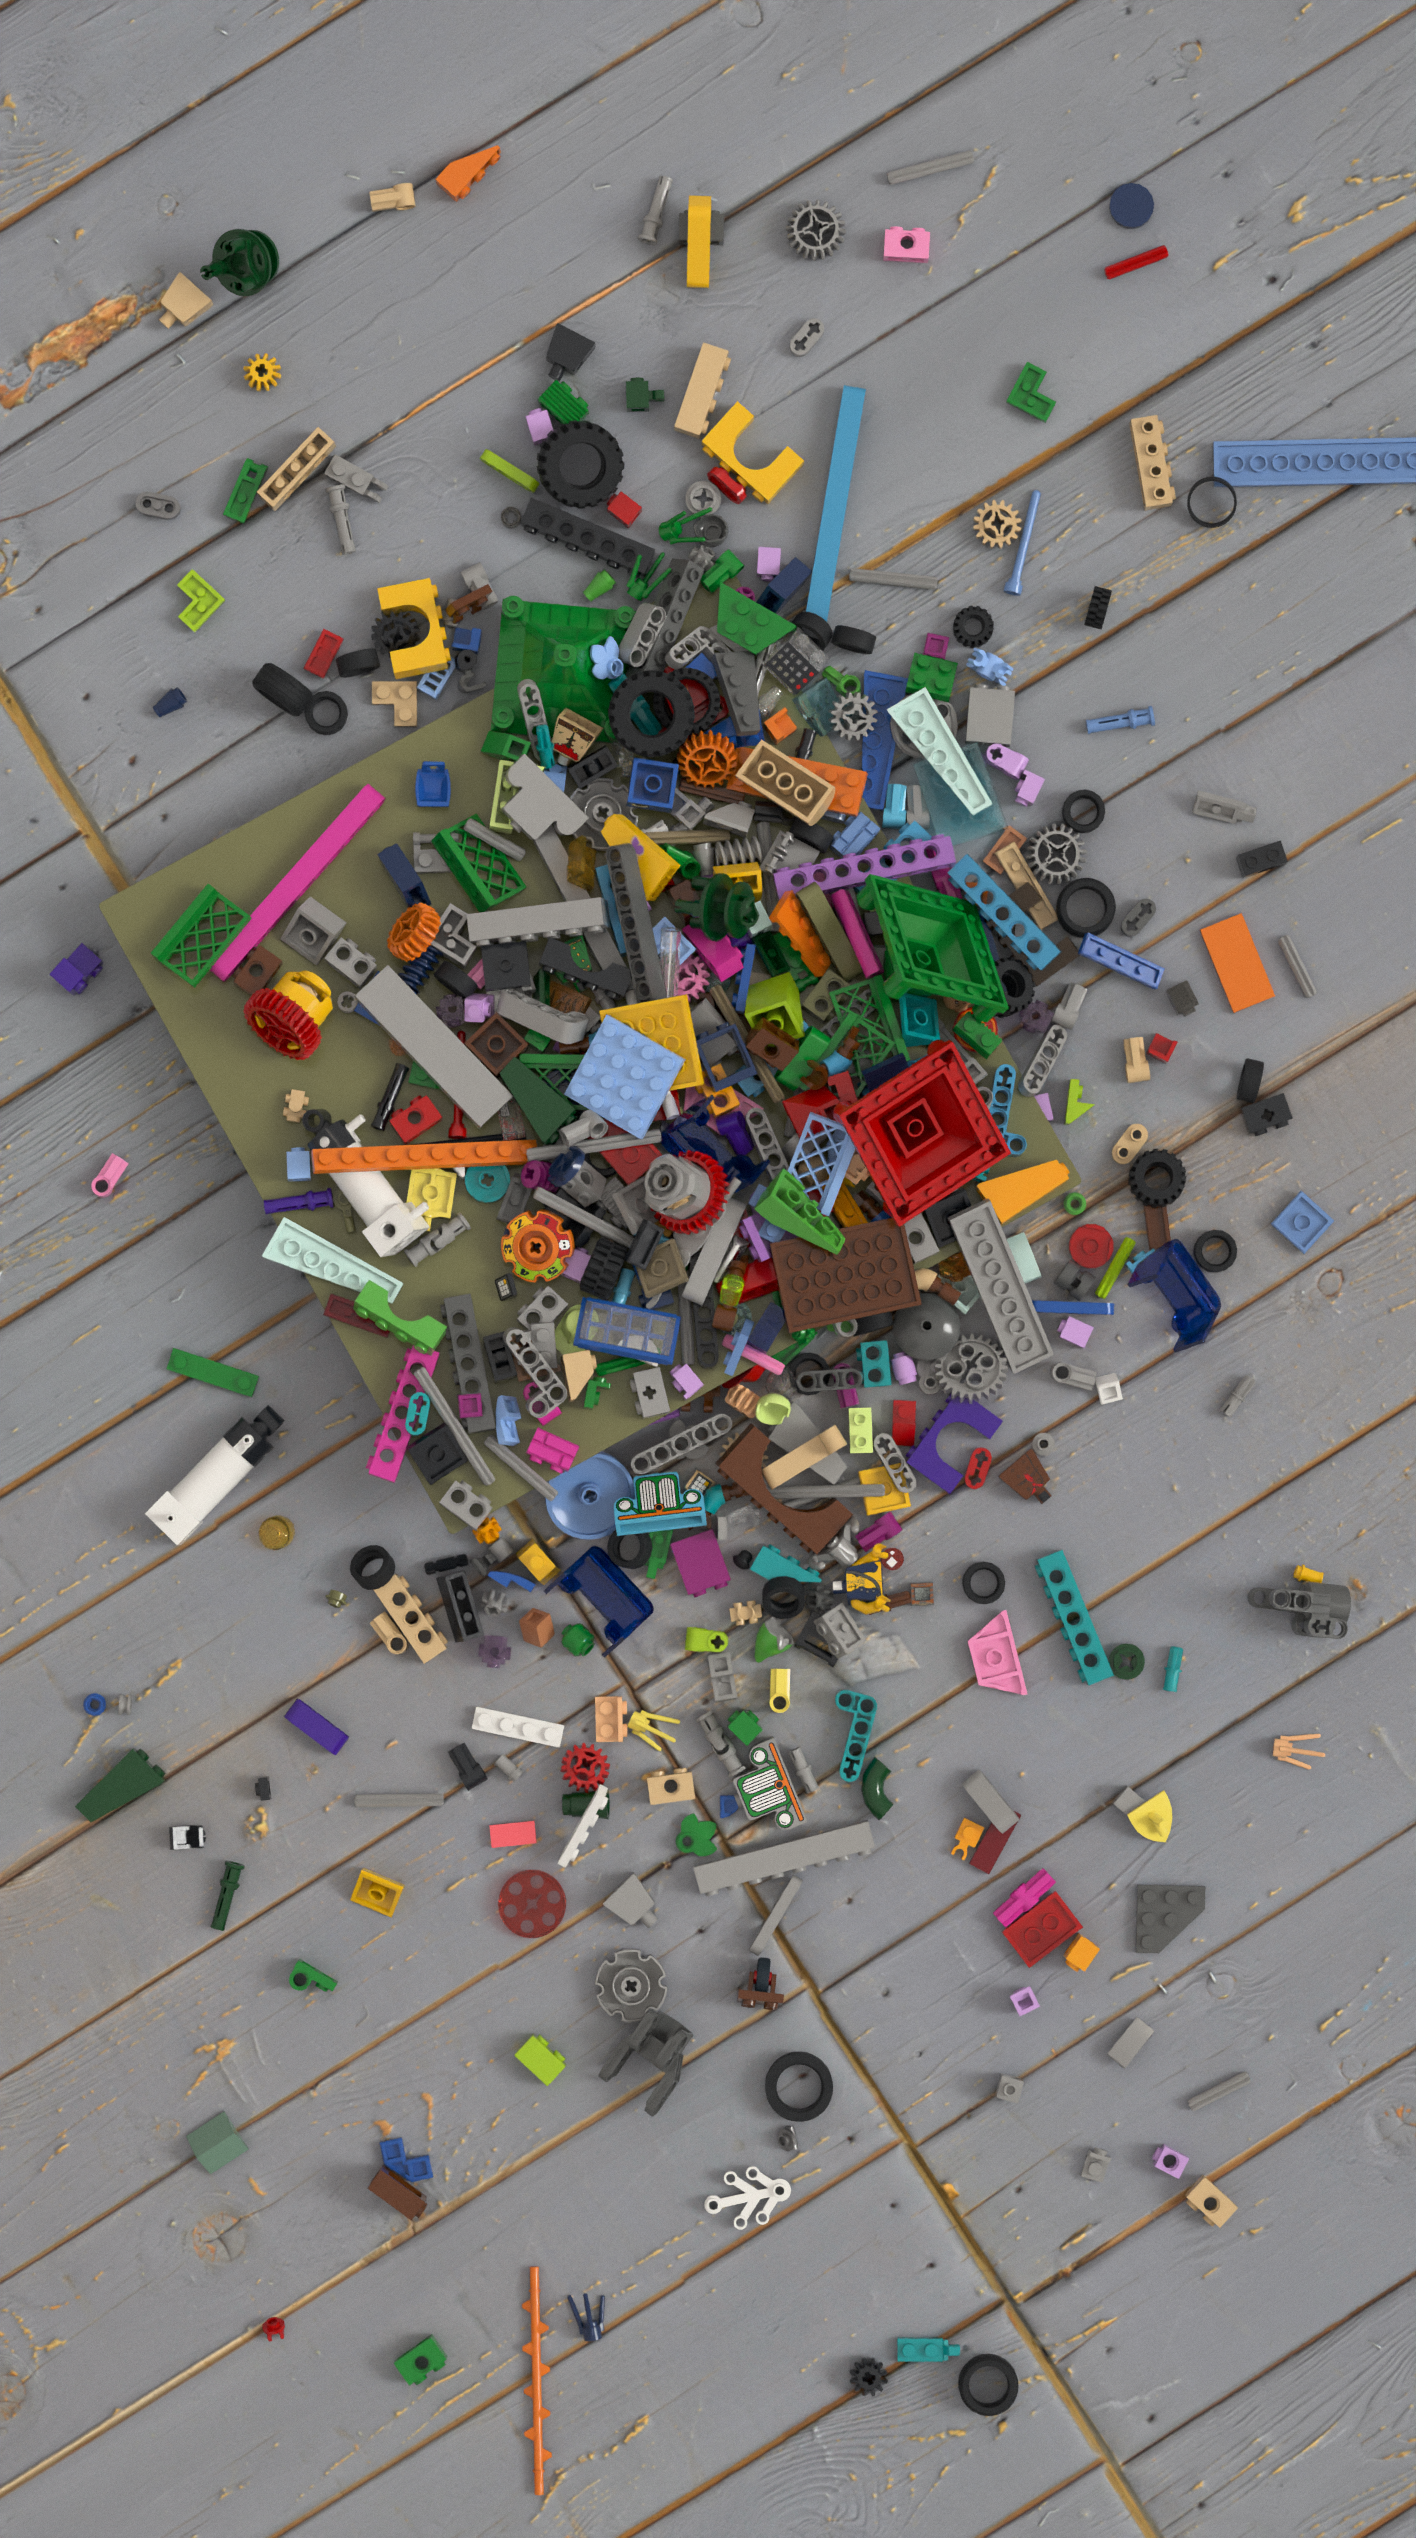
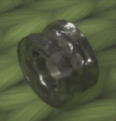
M507 507L502 511L501 520L503 525L509 529H514L520 525L521 514L517 508ZM509 512H513L514 516L517 517V520H513V523H508V519L505 518L506 514L509 516Z

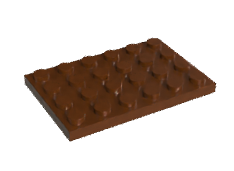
M892 1218L838 1229L846 1239L840 1253L837 1255L801 1237L770 1243L769 1248L788 1333L922 1305L905 1225L903 1224L898 1227Z

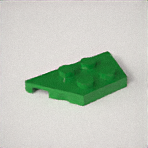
M721 583L717 633L758 655L766 647L776 643L780 638L796 629L797 626Z

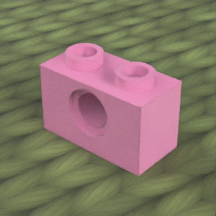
M897 226L890 227V230L885 229L883 261L928 263L930 232H925L924 228H912V231H907ZM908 239L913 243V246L905 249L901 246V241Z

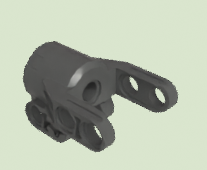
M1305 1581L1297 1590L1257 1587L1251 1589L1248 1593V1602L1255 1608L1294 1612L1295 1617L1292 1620L1291 1628L1297 1635L1341 1639L1347 1634L1351 1596L1346 1586ZM1258 1591L1264 1595V1600L1260 1604H1257L1254 1600V1595ZM1278 1594H1282L1285 1598L1282 1605H1278L1275 1602V1597ZM1336 1622L1341 1626V1632L1338 1635L1333 1634ZM1299 1623H1304L1303 1629L1298 1626ZM1319 1625H1325V1629H1319L1318 1627Z
M650 2010L643 2017L632 2035L620 2041L601 2069L599 2077L608 2082L612 2077L617 2076L633 2051H636L662 2072H665V2075L646 2101L644 2111L653 2117L658 2113L680 2081L684 2057L681 2053L693 2037V2034L669 2015L661 2011L655 2013L653 2010Z

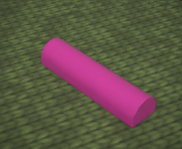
M844 889L835 892L830 898L866 979L884 973L883 966L850 892Z

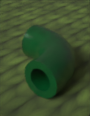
M874 1757L863 1774L861 1792L866 1807L876 1819L880 1820L894 1804L887 1798L883 1789L884 1782L892 1771Z

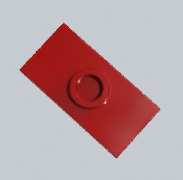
M323 629L304 666V670L324 679L344 638Z

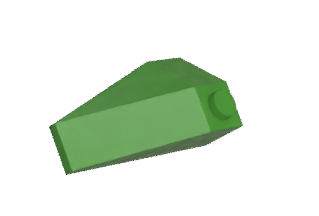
M783 1168L761 1194L754 1209L771 1224L837 1255L840 1253L846 1238L829 1217H823L816 1208L818 1203L815 1200L811 1201L803 1192L806 1188L802 1183Z

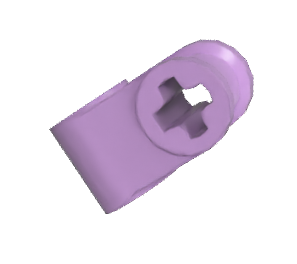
M1001 744L990 745L984 754V759L988 765L1016 780L1020 779L1029 761L1024 755L1012 751ZM995 750L999 752V757L996 760L992 759V753Z

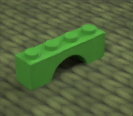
M368 1280L354 1302L353 1309L356 1310L355 1312L364 1319L369 1318L374 1321L375 1325L380 1329L391 1331L398 1340L411 1343L418 1352L432 1355L444 1337L447 1326L429 1315L416 1321H406L398 1318L389 1308V1291Z

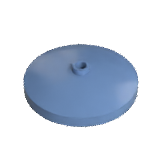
M600 1452L569 1469L568 1472H564L548 1481L547 1483L558 1491V1495L553 1501L545 1498V1504L552 1521L564 1533L579 1539H598L608 1536L616 1530L614 1503L622 1497H629L635 1500L634 1483L626 1467L617 1458Z

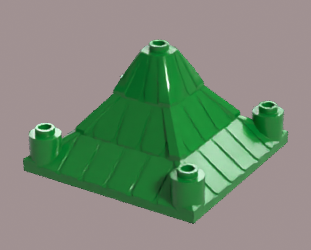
M509 596L503 599L491 731L528 736L517 686L522 680L531 679L536 683L540 692L550 738H553L558 716L565 708H568L603 728L595 742L620 744L611 730L608 716L609 704L613 695L608 683L612 679L607 677L605 679H598L593 675L592 668L595 663L590 657V649L592 645L604 647L609 636L614 638L619 647L636 611L628 606H622L614 610L522 601L517 596ZM623 663L622 673L626 674L629 667L628 664ZM527 687L525 691L528 699H532L530 687ZM529 707L527 710V714H536L539 710V707ZM535 726V727L532 729V733L535 734V735H537V733H536V727H537V726Z
M872 874L865 878L866 885L858 892L856 897L858 905L862 909L871 911L876 909L886 949L884 951V973L882 978L884 981V991L888 997L900 999L905 993L921 997L931 995L951 997L974 1004L972 1006L973 1015L978 1021L983 1022L990 1021L998 1012L1004 1013L1009 1008L976 904L972 905L967 900Z

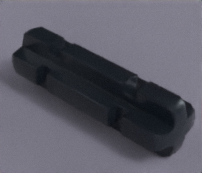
M462 1554L457 1555L456 1558L453 1556L437 1560L435 1563H425L424 1568L426 1574L430 1575L435 1574L436 1571L443 1572L455 1569L457 1566L464 1567L469 1562L467 1555Z

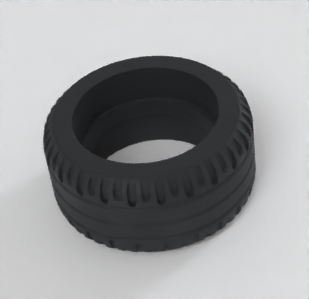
M265 663L252 681L253 687L261 695L292 716H300L312 700V692L305 685L272 663Z
M1080 878L1070 882L1063 888L1056 902V914L1060 925L1069 934L1079 938H1083L1085 933L1095 936L1103 933L1112 923L1116 911L1115 899L1110 889L1101 881L1093 878ZM1078 890H1092L1098 893L1104 901V915L1093 926H1079L1068 916V899Z
M981 2354L970 2359L963 2366L958 2379V2388L963 2402L971 2411L982 2416H995L1005 2412L1014 2403L1018 2394V2378L1014 2368L1006 2359L995 2354ZM986 2366L1000 2369L1005 2374L1008 2382L1007 2391L1004 2396L993 2403L977 2401L969 2390V2381L973 2373Z

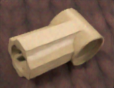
M401 183L394 185L393 188L370 191L373 212L395 208L396 210H408L416 207L412 183Z
M1143 1037L1124 1039L1127 1083L1149 1081L1150 1070L1145 1057Z
M385 1611L370 1622V1625L391 1653L402 1654L406 1652L409 1646L407 1638ZM395 1638H401L403 1641V1648L399 1651L394 1650L392 1647V1641Z

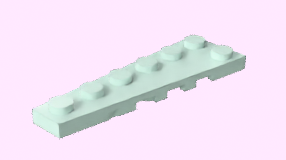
M926 687L887 709L891 717L973 816L993 805Z
M285 1217L282 1219L262 1255L263 1258L357 1292H361L368 1280H371L389 1291L388 1303L393 1304L403 1286V1283Z

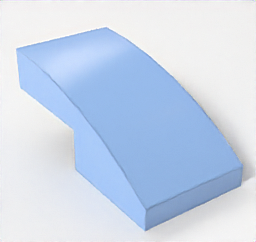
M501 1395L497 1399L496 1432L498 1443L501 1445L515 1446L520 1443L515 1421L521 1419L516 1397Z

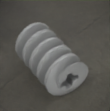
M752 836L751 843L744 837L742 844L736 838L734 839L733 846L729 840H725L724 847L720 841L716 842L714 848L716 866H720V863L728 865L729 862L733 865L737 864L738 861L746 863L747 859L752 863L755 862L756 858L762 864L761 847L755 836Z

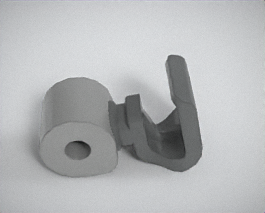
M504 1537L489 1547V1553L484 1557L474 1558L470 1561L482 1578L488 1573V1568L495 1561L501 1563L515 1551Z

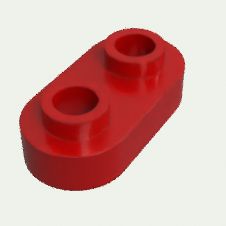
M713 467L707 473L710 482L732 502L741 504L747 497L745 487L741 483L735 482L723 467Z

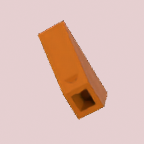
M496 145L449 163L435 179L436 184L456 202L459 198L464 199L471 191L469 187L475 181L478 183L485 176L486 168L489 165L494 166L501 157L499 155L501 153L500 147Z

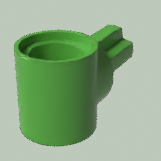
M831 666L826 667L822 672V676L835 685L836 691L843 697H846L847 691L845 689L848 686L856 687L851 692L853 696L855 691L861 694L860 681L857 677L848 674L844 676Z

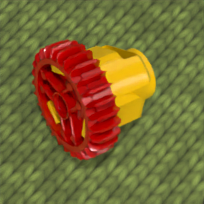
M310 971L287 972L272 990L261 988L252 994L244 1005V1017L248 1020L247 1024L252 1026L251 1030L255 1031L257 1037L266 1042L269 1048H274L276 1052H281L283 1056L288 1055L290 1059L305 1060L314 1053L321 1043V1031L318 1028L333 1009L331 990L319 976Z

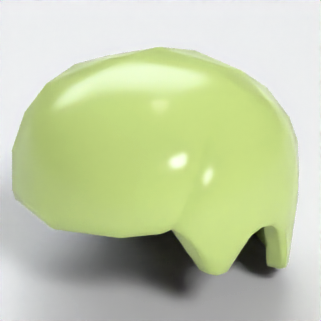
M768 1393L760 1397L757 1402L756 1419L768 1425L782 1424L785 1416L789 1417L791 1404L781 1394Z

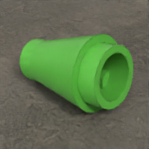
M605 569L602 572L598 571L591 583L583 591V594L592 602L597 597L613 589L616 581Z

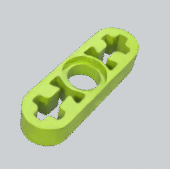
M485 449L479 458L483 463L531 493H535L540 485L537 480L490 450Z

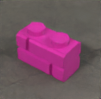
M537 1428L526 1454L530 1455L529 1460L540 1465L542 1462H546L551 1465L549 1469L562 1474L563 1471H569L579 1446Z

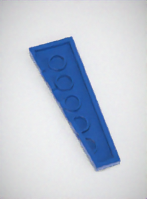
M865 670L863 695L868 696L867 702L873 701L875 703L871 709L877 710L878 713L873 715L877 722L871 723L874 730L867 729L868 736L862 737V771L868 773L862 797L869 809L883 811L896 746L890 728L891 715L887 709L905 697L908 678ZM863 706V713L866 714L865 707Z

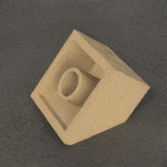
M590 1350L564 1354L560 1357L568 1403L573 1402L594 1373L593 1370L597 1368L595 1355H590Z

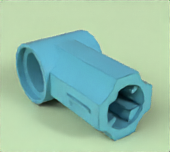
M888 784L882 828L901 829L905 825L906 785Z

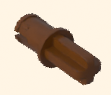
M908 1591L889 1596L885 1594V1597L891 1600L884 1604L890 1608L889 1612L892 1608L911 1603Z

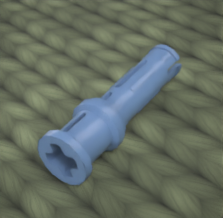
M1148 706V709L1136 711L1130 709L1125 714L1086 720L1088 734L1129 726L1133 729L1147 724L1155 726L1152 706Z

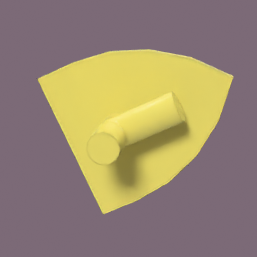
M1163 1790L1127 1814L1131 1824L1138 1833L1147 1839L1157 1842H1166L1172 1824V1807L1166 1792Z

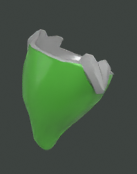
M769 1616L757 1633L754 1657L758 1663L768 1657L787 1651L794 1643L790 1633L780 1625L782 1622L779 1619H775V1617Z

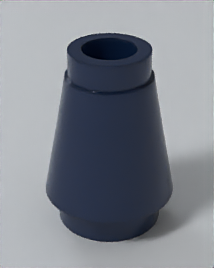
M178 687L175 689L171 688L153 706V709L161 718L183 708L187 699Z

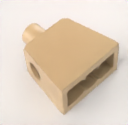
M179 272L160 302L167 311L159 321L167 329L176 320L186 327L213 306V302Z

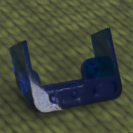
M710 1095L690 1106L668 1125L661 1133V1144L671 1155L679 1156L680 1151L686 1153L688 1150L711 1156L717 1160L718 1165L724 1168L722 1172L727 1175V1178L723 1181L730 1184L734 1177L741 1181V1184L734 1192L736 1193L752 1185L771 1162L769 1159H766L755 1165L751 1158L746 1155L739 1154L733 1157L705 1125L710 1120V1114L706 1107L714 1099V1096Z
M1173 1239L1139 1262L1127 1285L1131 1288L1142 1283L1148 1284L1152 1281L1157 1285L1175 1311L1171 1325L1173 1330L1179 1335L1173 1348L1176 1353L1205 1342L1221 1309V1301L1179 1239Z
M592 1546L544 1590L547 1594L557 1584L564 1592L574 1594L577 1590H580L609 1622L604 1628L606 1638L612 1643L602 1654L604 1658L654 1611L651 1601L619 1566L611 1561L607 1553L598 1546Z

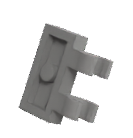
M554 1321L531 1323V1330L522 1331L529 1340H532V1344L550 1368H557ZM533 1352L523 1354L524 1362L532 1361L534 1357Z

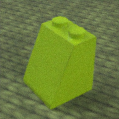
M790 972L749 985L745 1016L752 1029L764 1017L795 1039L805 1036L799 990ZM774 1044L767 1045L768 1047H775Z

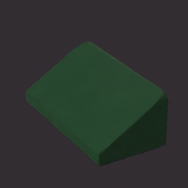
M770 931L751 938L772 978L788 973L791 970Z
M539 969L533 977L536 992L533 993V999L550 1006V976L542 969Z

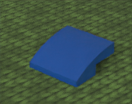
M490 1571L488 1574L489 1577L506 1588L511 1581H514L531 1592L537 1584L530 1579L510 1572Z

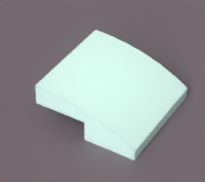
M1023 1232L1008 1238L1007 1242L1024 1283L1041 1278L1040 1270L1025 1233Z

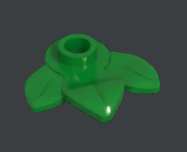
M694 1813L688 1815L683 1819L681 1832L676 1837L677 1848L681 1852H694L698 1856L713 1854L717 1847L710 1839L715 1833L716 1823L711 1821L698 1822ZM685 1837L691 1839V1844L688 1846L682 1842Z

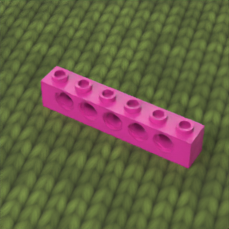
M414 1345L412 1349L407 1348L403 1360L407 1362L405 1370L400 1369L396 1382L400 1383L397 1392L392 1391L388 1404L392 1405L389 1413L385 1412L381 1425L385 1426L382 1435L377 1434L373 1447L377 1448L374 1456L370 1455L366 1468L369 1469V1475L395 1484L407 1450L406 1447L411 1438V1435L405 1428L406 1418H397L395 1412L399 1407H405L408 1410L411 1397H406L403 1394V1389L406 1386H413L416 1389V1393H425L417 1378L410 1372L411 1367L415 1364H420L432 1378L440 1355L439 1352L434 1351L432 1355L418 1352ZM423 1397L413 1401L417 1405L416 1412L420 1413L423 1404ZM415 1415L414 1422L409 1423V1426L412 1427V1431L414 1430L418 1418L417 1415ZM391 1429H398L401 1432V1437L398 1440L393 1441L388 1438V1432ZM390 1450L393 1453L394 1457L390 1462L381 1460L380 1455L383 1451Z

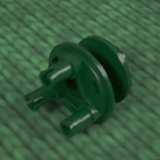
M233 229L219 237L213 249L212 262L209 265L202 266L200 273L205 272V274L201 275L205 280L217 277L220 283L235 295L251 296L263 290L267 283L276 276L279 268L278 250L270 237L261 231Z
M723 873L715 874L711 878L694 876L691 886L694 890H703L701 898L694 901L681 899L675 901V906H680L679 908H674L675 913L692 915L690 927L692 929H702L705 937L710 941H720L727 933L732 938L740 939L748 932L750 927L756 924L759 918L751 886L746 882L733 884L731 878Z

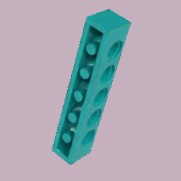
M1058 1550L1036 1559L1038 1564L1034 1567L1038 1577H1043L1046 1586H1043L1047 1598H1052L1055 1606L1051 1607L1056 1620L1061 1619L1063 1627L1060 1630L1064 1640L1070 1641L1072 1648L1069 1649L1073 1662L1078 1661L1081 1669L1077 1670L1082 1683L1086 1681L1087 1685H1092L1114 1676L1063 1550ZM1053 1570H1059L1062 1574V1579L1058 1583H1053L1050 1580V1573ZM1062 1591H1067L1070 1594V1601L1066 1604H1062L1058 1600V1595ZM1070 1612H1076L1079 1615V1621L1074 1625H1070L1067 1622V1615ZM1085 1633L1088 1640L1085 1645L1079 1646L1076 1643L1075 1638L1077 1634ZM1087 1654L1095 1655L1096 1663L1093 1666L1085 1665L1084 1657Z

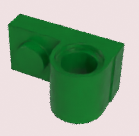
M301 1959L297 1961L289 1977L291 1987L298 1991L306 1989L312 1980L317 1982L316 1987L325 1992L328 1989L333 1991L338 1983L335 1979ZM298 1973L304 1974L307 1980L306 1983L303 1985L297 1984L294 1979L295 1975Z

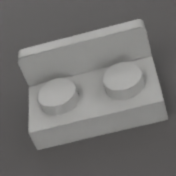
M840 1603L814 1620L817 1632L824 1637L830 1652L838 1659L867 1641L843 1603Z

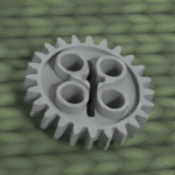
M962 1334L961 1341L957 1340L950 1352L936 1359L935 1371L937 1373H935V1378L940 1380L939 1387H945L944 1394L952 1392L951 1399L960 1396V1403L965 1398H968L969 1404H972L973 1398H976L978 1403H981V1397L983 1396L990 1400L989 1393L997 1395V1388L1002 1389V1381L1007 1379L1005 1374L1008 1373V1366H1005L1007 1358H1002L1004 1351H997V1343L991 1346L990 1338L984 1342L982 1341V1335L978 1339H974V1335L971 1334L970 1338L966 1339L964 1334ZM971 1353L972 1356L965 1357L962 1354ZM989 1363L992 1366L985 1368L982 1364ZM959 1370L960 1373L952 1374L951 1371ZM976 1380L980 1383L978 1385H972L970 1382Z

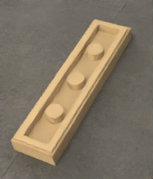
M1015 842L995 852L994 854L1004 868L1014 888L1017 890L1025 883L1030 882L1042 899L1041 902L1028 910L1038 928L1042 930L1057 921L1058 918L1055 910Z

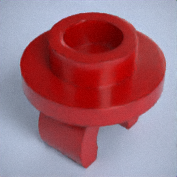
M271 2317L263 2323L262 2329L267 2334L269 2342L272 2341V2335L279 2334L280 2338L284 2339L285 2323L283 2319Z

